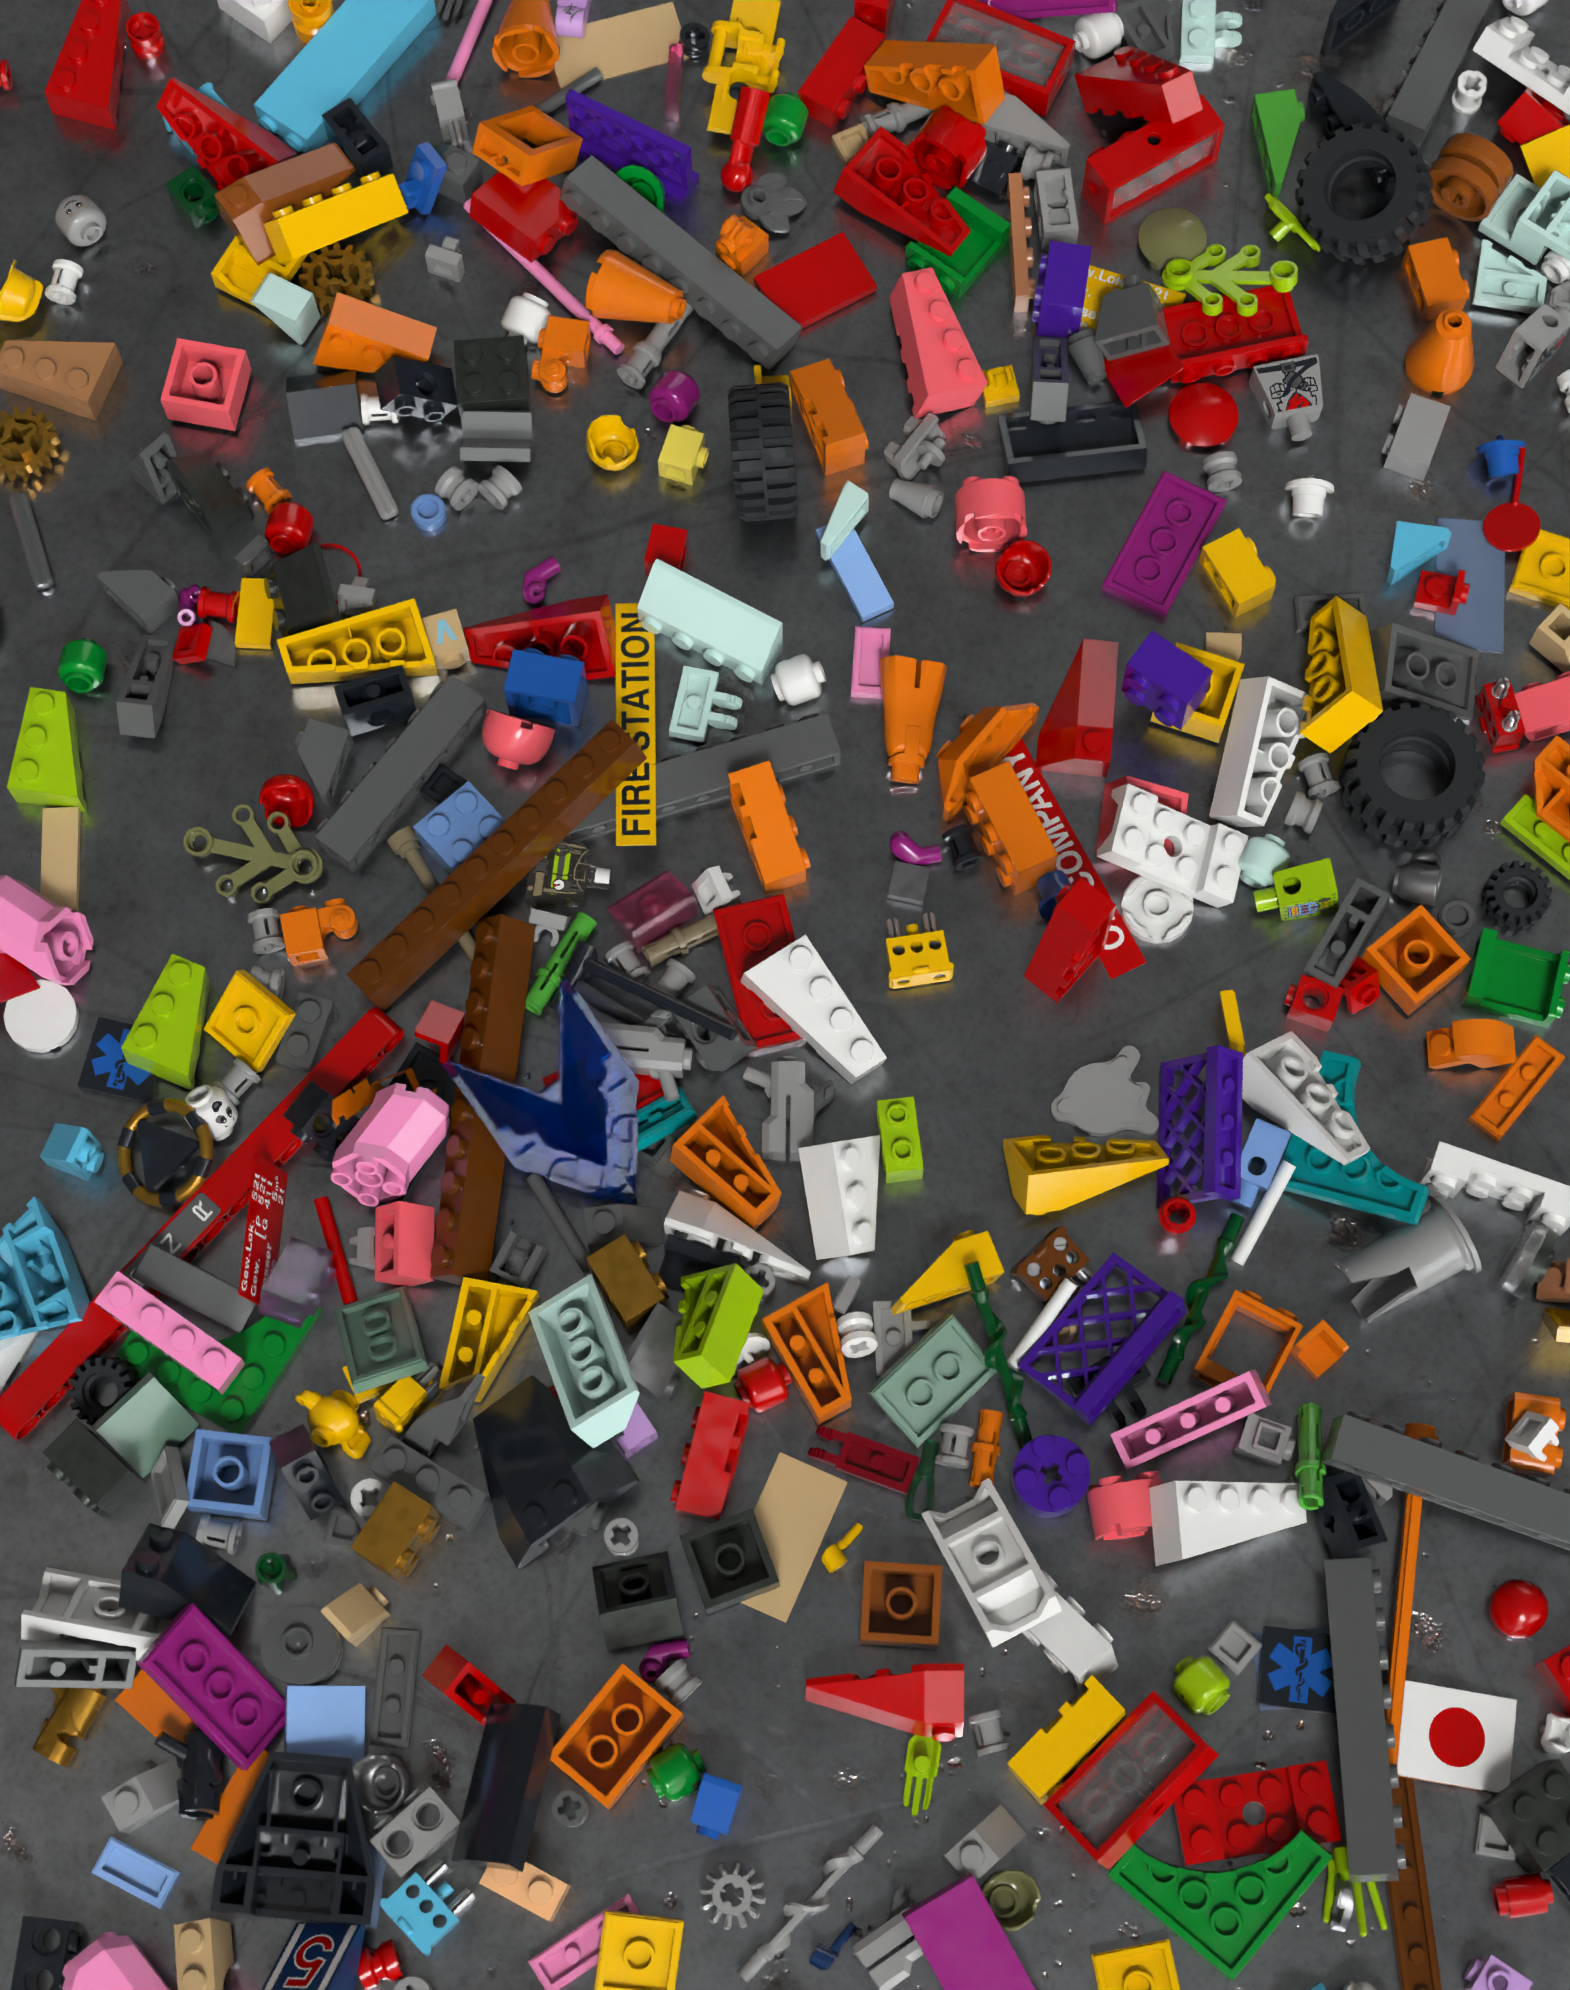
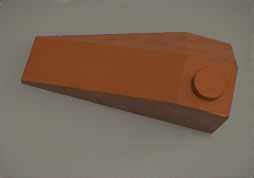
M334 142L244 176L214 194L221 217L257 266L275 256L263 225L275 219L273 212L291 205L294 211L304 208L303 200L318 194L322 195L323 200L332 197L331 189L343 185L355 171V168L338 144Z

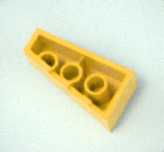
M1335 596L1311 617L1307 653L1312 656V660L1305 671V680L1310 683L1309 695L1307 694L1303 697L1302 709L1307 712V718L1300 723V734L1330 754L1368 723L1373 722L1383 712L1367 616L1338 596Z
M415 598L277 640L291 684L352 681L403 665L406 677L438 675L436 663Z

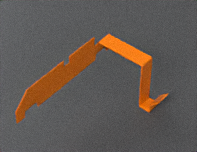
M412 1068L379 1079L372 1083L371 1087L366 1078L353 1087L354 1094L349 1089L333 1099L332 1118L335 1125L338 1126L340 1124L339 1118L344 1115L347 1120L373 1103L376 1092L384 1089L380 1083L383 1080L406 1073L414 1092H416L417 1087H420ZM437 1088L432 1090L434 1094L436 1093Z

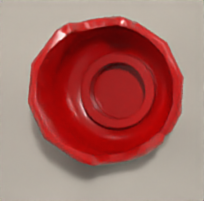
M1015 541L998 557L995 578L1001 588L1015 597L1031 596L1039 591L1049 580L1052 560L1046 549L1035 541Z
M277 774L265 780L260 790L259 804H263L265 807L266 819L274 812H282L290 818L291 827L296 828L307 824L310 820L314 806V793L309 784L302 780L301 777L293 774ZM277 817L273 823L284 827L285 820L283 817Z
M1508 1579L1500 1584L1490 1597L1489 1615L1495 1627L1508 1637L1528 1638L1542 1629L1547 1621L1549 1614L1548 1600L1542 1589L1528 1579Z

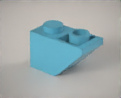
M55 1123L40 1157L48 1166L88 1181L92 1172L96 1173L101 1167L104 1153L102 1152L103 1146L89 1129Z

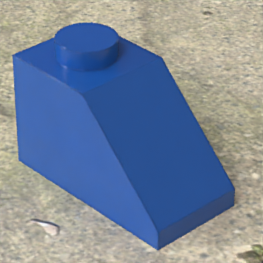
M704 1773L690 1819L692 1824L697 1825L695 1833L714 1840H718L720 1834L728 1836L743 1793V1787Z

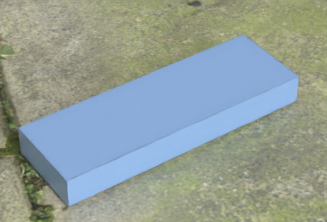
M827 525L816 529V537L819 542H821ZM853 529L829 561L858 616L864 622L893 609L894 602L855 529Z

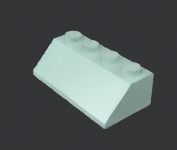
M659 559L655 560L637 606L638 620L641 621V626L650 633L656 635L662 633L672 638V642L684 650L693 649L703 654V658L715 666L724 665L734 670V674L746 682L755 681L763 685L783 651L782 622Z
M589 1274L529 1311L528 1314L570 1429L592 1448H595L626 1429L640 1393L595 1276Z

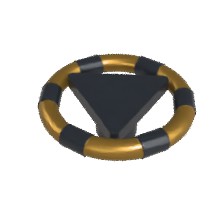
M162 1098L141 1106L126 1122L117 1144V1164L123 1183L132 1195L152 1206L167 1207L180 1204L190 1198L206 1180L213 1162V1139L208 1123L197 1114L195 1108L179 1099ZM167 1112L178 1113L186 1118L197 1133L199 1141L146 1120L151 1116ZM137 1130L139 1131L146 1187H144L133 1171L131 1164V1149ZM200 1148L193 1175L182 1187L162 1193L154 1192L174 1172L184 1168L189 1163L191 1156Z

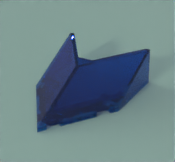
M566 978L559 983L558 1079L539 1093L449 1060L442 1064L515 1168L547 1177L551 1181L601 1199L605 1198L620 1204L637 1205V1196L635 1195L638 1155V1117L636 1116L639 1081L580 993Z

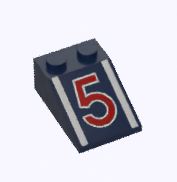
M296 1923L261 1990H355L366 1926L362 1924Z

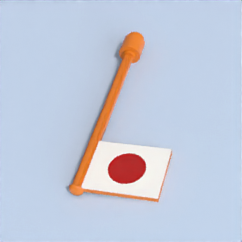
M1421 1423L1405 1424V1436L1419 1440L1420 1437H1427L1439 1441V1437L1435 1435L1436 1427ZM1405 1493L1387 1685H1390L1392 1709L1384 1710L1385 1723L1394 1725L1395 1748H1388L1389 1764H1397L1398 1778L1405 1777L1498 1794L1510 1785L1517 1700L1405 1680L1422 1498Z

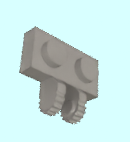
M898 1300L874 1301L872 1303L873 1327L878 1342L875 1350L876 1379H879L914 1346L912 1333L926 1334L939 1321H912L911 1310L893 1315L890 1308Z

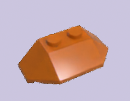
M1035 703L983 707L976 716L970 714L959 728L961 734L954 742L948 740L941 747L936 757L938 758L937 778L943 821L949 824L966 804L965 793L968 792L969 778L998 766L1037 721L1038 705Z
M1556 735L1533 761L1535 815L1570 843V745Z

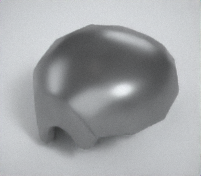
M374 1753L354 1761L352 1766L361 1809L367 1810L374 1815L392 1812L402 1805L408 1795L409 1775L400 1760L388 1754Z

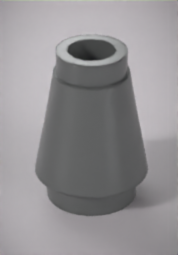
M1094 329L1082 330L1068 338L1070 345L1068 351L1086 378L1087 383H1096L1106 378L1103 353L1095 343Z

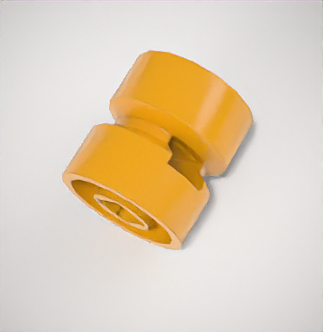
M288 0L295 33L306 44L335 13L332 0Z

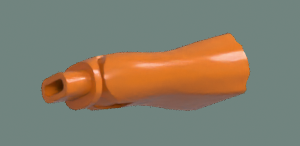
M898 655L879 659L880 688L884 711V736L887 755L891 757L888 759V765L892 766L891 781L908 784L919 783L920 769L925 768V760L932 746L935 720L947 666L944 663L921 660L917 663V659Z

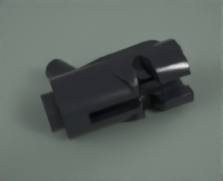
M198 1726L191 1728V1732L184 1735L183 1742L161 1731L154 1745L175 1756L177 1766L181 1769V1779L177 1780L179 1816L191 1820L213 1819L214 1814L219 1815L221 1793L214 1790L213 1787L222 1782V1750Z

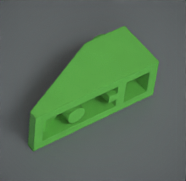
M1295 89L1255 94L1250 111L1268 190L1277 199H1279L1300 122L1305 120L1304 105L1302 101H1297Z

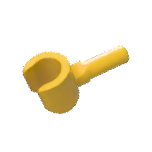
M858 1522L841 1540L829 1546L821 1557L822 1562L830 1573L848 1562L842 1551L864 1529Z

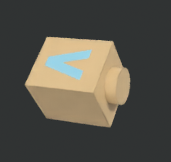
M457 609L422 618L437 670L441 668L455 669L462 666L464 662L471 660Z

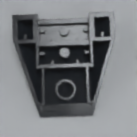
M529 1376L472 1419L498 1536L514 1564L519 1569L550 1547L546 1541L548 1537L597 1501L610 1503L640 1481L621 1449L608 1439L597 1447L592 1448L570 1429L559 1397L535 1376Z
M271 1751L216 1868L210 1910L264 1918L371 1925L375 1879L351 1758Z

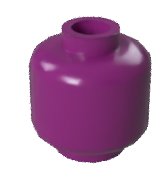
M668 370L660 376L652 387L648 396L649 404L653 414L658 419L664 422H681L688 417L700 398V391L693 377L688 373Z

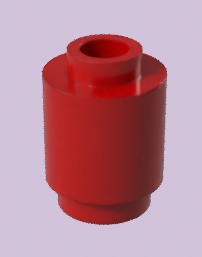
M1539 1872L1501 1878L1500 1883L1491 1885L1493 1902L1498 1916L1507 1915L1511 1919L1547 1913L1548 1904L1554 1903L1551 1883L1549 1879L1543 1880Z

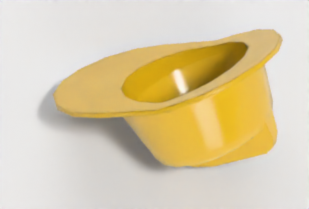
M14 259L7 280L0 291V320L21 322L30 318L37 310L43 292V285L15 268L16 259Z

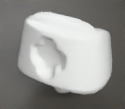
M1553 1711L1547 1715L1546 1726L1541 1725L1540 1733H1543L1540 1742L1543 1749L1548 1753H1567L1570 1751V1717L1561 1712Z

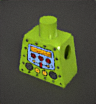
M1330 858L1276 871L1272 874L1274 887L1253 891L1257 912L1278 908L1280 918L1283 921L1336 913L1339 910L1338 890Z

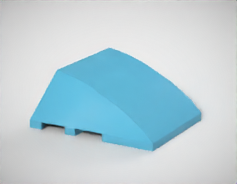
M35 1196L26 1204L29 1209L14 1224L9 1222L2 1229L4 1234L0 1237V1340L82 1321L90 1303L67 1239L40 1200Z

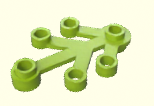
M1212 244L1206 248L1204 253L1191 261L1186 259L1171 260L1162 272V282L1169 289L1176 291L1186 290L1202 302L1204 314L1215 316L1222 312L1223 298L1220 294L1210 292L1201 285L1212 284L1237 303L1238 314L1248 317L1257 312L1258 298L1252 293L1245 292L1236 284L1272 285L1276 291L1286 293L1291 291L1297 284L1298 267L1291 261L1281 260L1275 262L1271 266L1270 271H1237L1243 266L1247 268L1258 266L1261 262L1260 248L1256 245H1245L1238 254L1226 261V248L1220 244ZM1208 265L1216 267L1213 270H1203Z

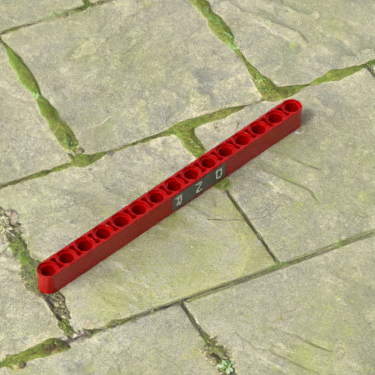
M376 1006L370 1009L119 1272L158 1298L161 1292L131 1277L148 1244L151 1243L191 1263L249 1202L254 1153L281 1168L304 1144L303 1141L290 1132L294 1125L282 1115L308 1083L313 1081L334 1098L349 1089L353 1092V1087L363 1081L403 1038L405 1030L379 1007ZM102 1290L88 1304L89 1306L83 1320L70 1323L0 1396V1426L16 1441L32 1431L67 1394V1391L74 1386L68 1383L70 1378L77 1377V1374L74 1373L75 1369L84 1366L83 1362L102 1357L128 1329L104 1312L94 1302Z

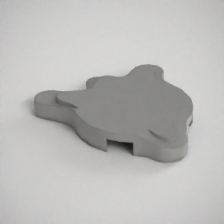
M1128 1045L1123 1047L1117 1056L1108 1062L1092 1063L1075 1071L1068 1079L1061 1095L1053 1100L1050 1109L1052 1117L1058 1122L1069 1123L1074 1127L1076 1125L1081 1130L1088 1132L1090 1136H1109L1123 1130H1134L1150 1136L1155 1134L1159 1121L1146 1107L1150 1086L1146 1082H1134L1131 1080V1074L1140 1059L1139 1051L1134 1046Z

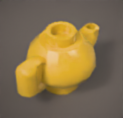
M304 1389L295 1397V1400L300 1405L308 1408L307 1421L311 1432L310 1436L317 1445L329 1447L330 1445L341 1444L343 1451L349 1457L360 1459L371 1443V1439L364 1427L359 1424V1416L356 1412L359 1408V1403L353 1395L344 1390H335L331 1396H322L318 1392Z

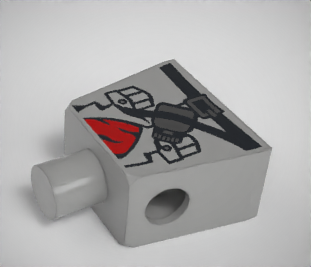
M1543 304L1515 329L1495 369L1523 389L1558 351L1570 329V313L1563 307L1552 309L1550 306ZM1528 345L1535 349L1529 356L1526 353Z
M1318 354L1253 366L1249 384L1269 427L1272 429L1289 427L1293 441H1302L1311 437L1312 430L1309 422L1319 419L1323 407Z

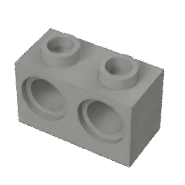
M1070 168L1036 171L1033 194L1041 253L1049 252L1050 241L1076 244L1079 228Z
M430 1786L425 1791L421 1787L416 1789L404 1800L403 1804L406 1808L394 1818L389 1814L373 1829L376 1835L370 1842L395 1872L404 1879L456 1833L460 1827V1818L437 1791ZM427 1805H436L440 1811L439 1821L432 1827H424L420 1821V1813ZM405 1832L410 1839L409 1848L403 1854L396 1855L391 1851L390 1840L394 1834Z

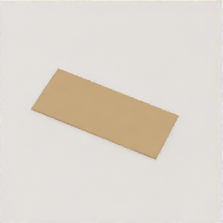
M673 2L587 23L584 38L557 36L560 56L554 64V70L560 89L595 67L600 70L603 76L602 80L682 60V52L678 44L681 26Z
M779 1453L753 1512L778 1576L780 1587L740 1603L782 1622H787L846 1488L847 1481L784 1453Z

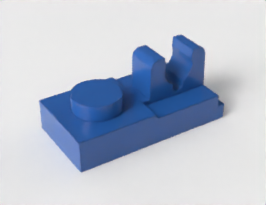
M429 142L417 145L409 166L405 182L399 185L407 210L416 207L424 215L430 214L448 167Z

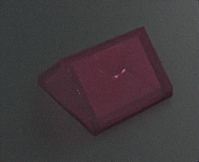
M668 870L606 908L627 941H631L634 945L633 949L636 954L642 951V945L670 933L669 929L676 926L679 928L698 916L697 902L694 894Z

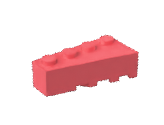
M933 268L902 273L889 296L896 333L901 338L902 349L900 353L902 363H906L908 379L906 382L908 392L912 393L914 405L912 411L914 419L925 417L929 412L939 414L974 406L988 382Z

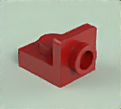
M1459 569L1457 577L1421 570L1413 607L1455 616L1459 603L1465 605L1469 593L1470 584L1464 583L1466 571Z
M1357 957L1339 984V987L1344 988L1343 994L1346 996L1347 1010L1352 1014H1356L1366 1006H1370L1380 997L1378 971L1360 957Z

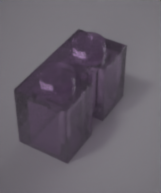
M291 1237L261 1288L259 1314L301 1329L308 1315L314 1317L321 1302L320 1294L323 1289L329 1290L333 1284L336 1275V1269L332 1268L334 1252Z

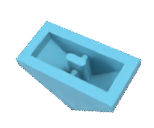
M1397 521L1393 534L1387 582L1390 586L1447 549L1452 534L1450 530L1445 527Z

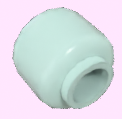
M1266 834L1264 838H1250L1238 861L1241 868L1240 879L1249 886L1259 890L1266 887H1274L1272 874L1276 871L1287 869L1291 861L1289 853L1284 849L1285 842L1272 834Z

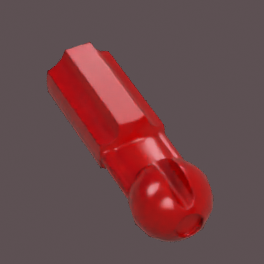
M745 86L740 88L730 139L733 141L730 158L720 171V180L729 191L743 192L753 181V170L750 163L754 147L759 145L770 96L769 92Z

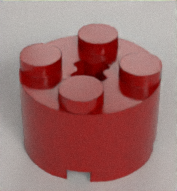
M941 106L938 111L933 112L909 143L908 148L914 154L913 159L923 174L927 172L932 178L933 186L943 190H950L952 186H958V189L966 184L987 152L984 139L986 130L981 124L970 122L965 117L957 114L952 108Z

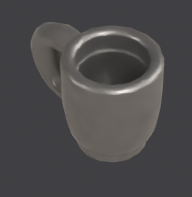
M1431 850L1422 851L1415 854L1409 863L1403 866L1398 865L1394 876L1392 893L1398 894L1400 898L1410 902L1435 906L1442 881L1443 862L1441 856Z

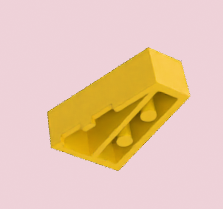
M463 1277L439 1384L440 1391L448 1384L462 1377L480 1373L485 1378L475 1402L481 1403L530 1320L528 1312L536 1308L540 1303L541 1298L538 1291Z
M1093 1675L1084 1683L1088 1689L1072 1704L1066 1701L1058 1710L1061 1714L1045 1729L1040 1728L1007 1763L1009 1771L1040 1805L1048 1800L1126 1719L1125 1709Z

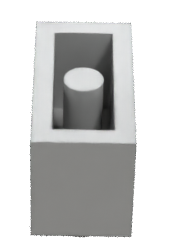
M1413 393L1410 394L1407 405L1399 403L1392 422L1399 425L1395 435L1388 433L1381 452L1388 455L1383 468L1423 481L1451 406Z

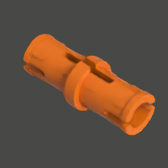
M989 1409L979 1410L976 1440L971 1444L973 1463L968 1483L970 1487L979 1489L982 1481L990 1478L993 1484L996 1460L1001 1455L1002 1449L999 1446L1000 1429L1004 1415L1002 1412Z

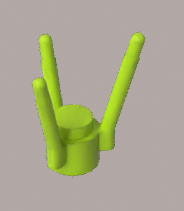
M1347 1847L1334 1848V1859H1331L1327 1864L1328 1878L1322 1920L1325 1923H1328L1331 1917L1337 1874H1340L1341 1882H1350ZM1361 1882L1352 1883L1359 1934L1361 1937H1365L1367 1935ZM1366 1882L1380 1928L1386 1930L1388 1924L1376 1883Z

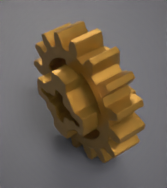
M335 242L333 250H328L325 246L321 248L322 254L320 255L310 252L311 263L303 262L301 265L304 273L299 275L301 288L313 293L317 307L320 305L322 315H326L331 309L337 292L364 301L363 296H373L371 286L375 285L372 264L370 261H366L363 251L355 254L353 245L349 244L345 250H341L339 242ZM359 273V281L358 284L355 285L354 282L357 280V274ZM319 274L321 277L317 279L318 285L315 287V280Z
M18 406L13 407V414L8 415L4 410L0 411L2 418L0 420V476L6 472L9 480L14 481L17 474H21L24 482L28 481L29 473L32 472L36 476L41 477L40 468L42 466L49 469L53 467L49 457L59 456L56 445L60 444V439L57 433H55L57 430L53 422L48 421L45 413L42 411L35 416V412L30 406L25 410V413H21Z

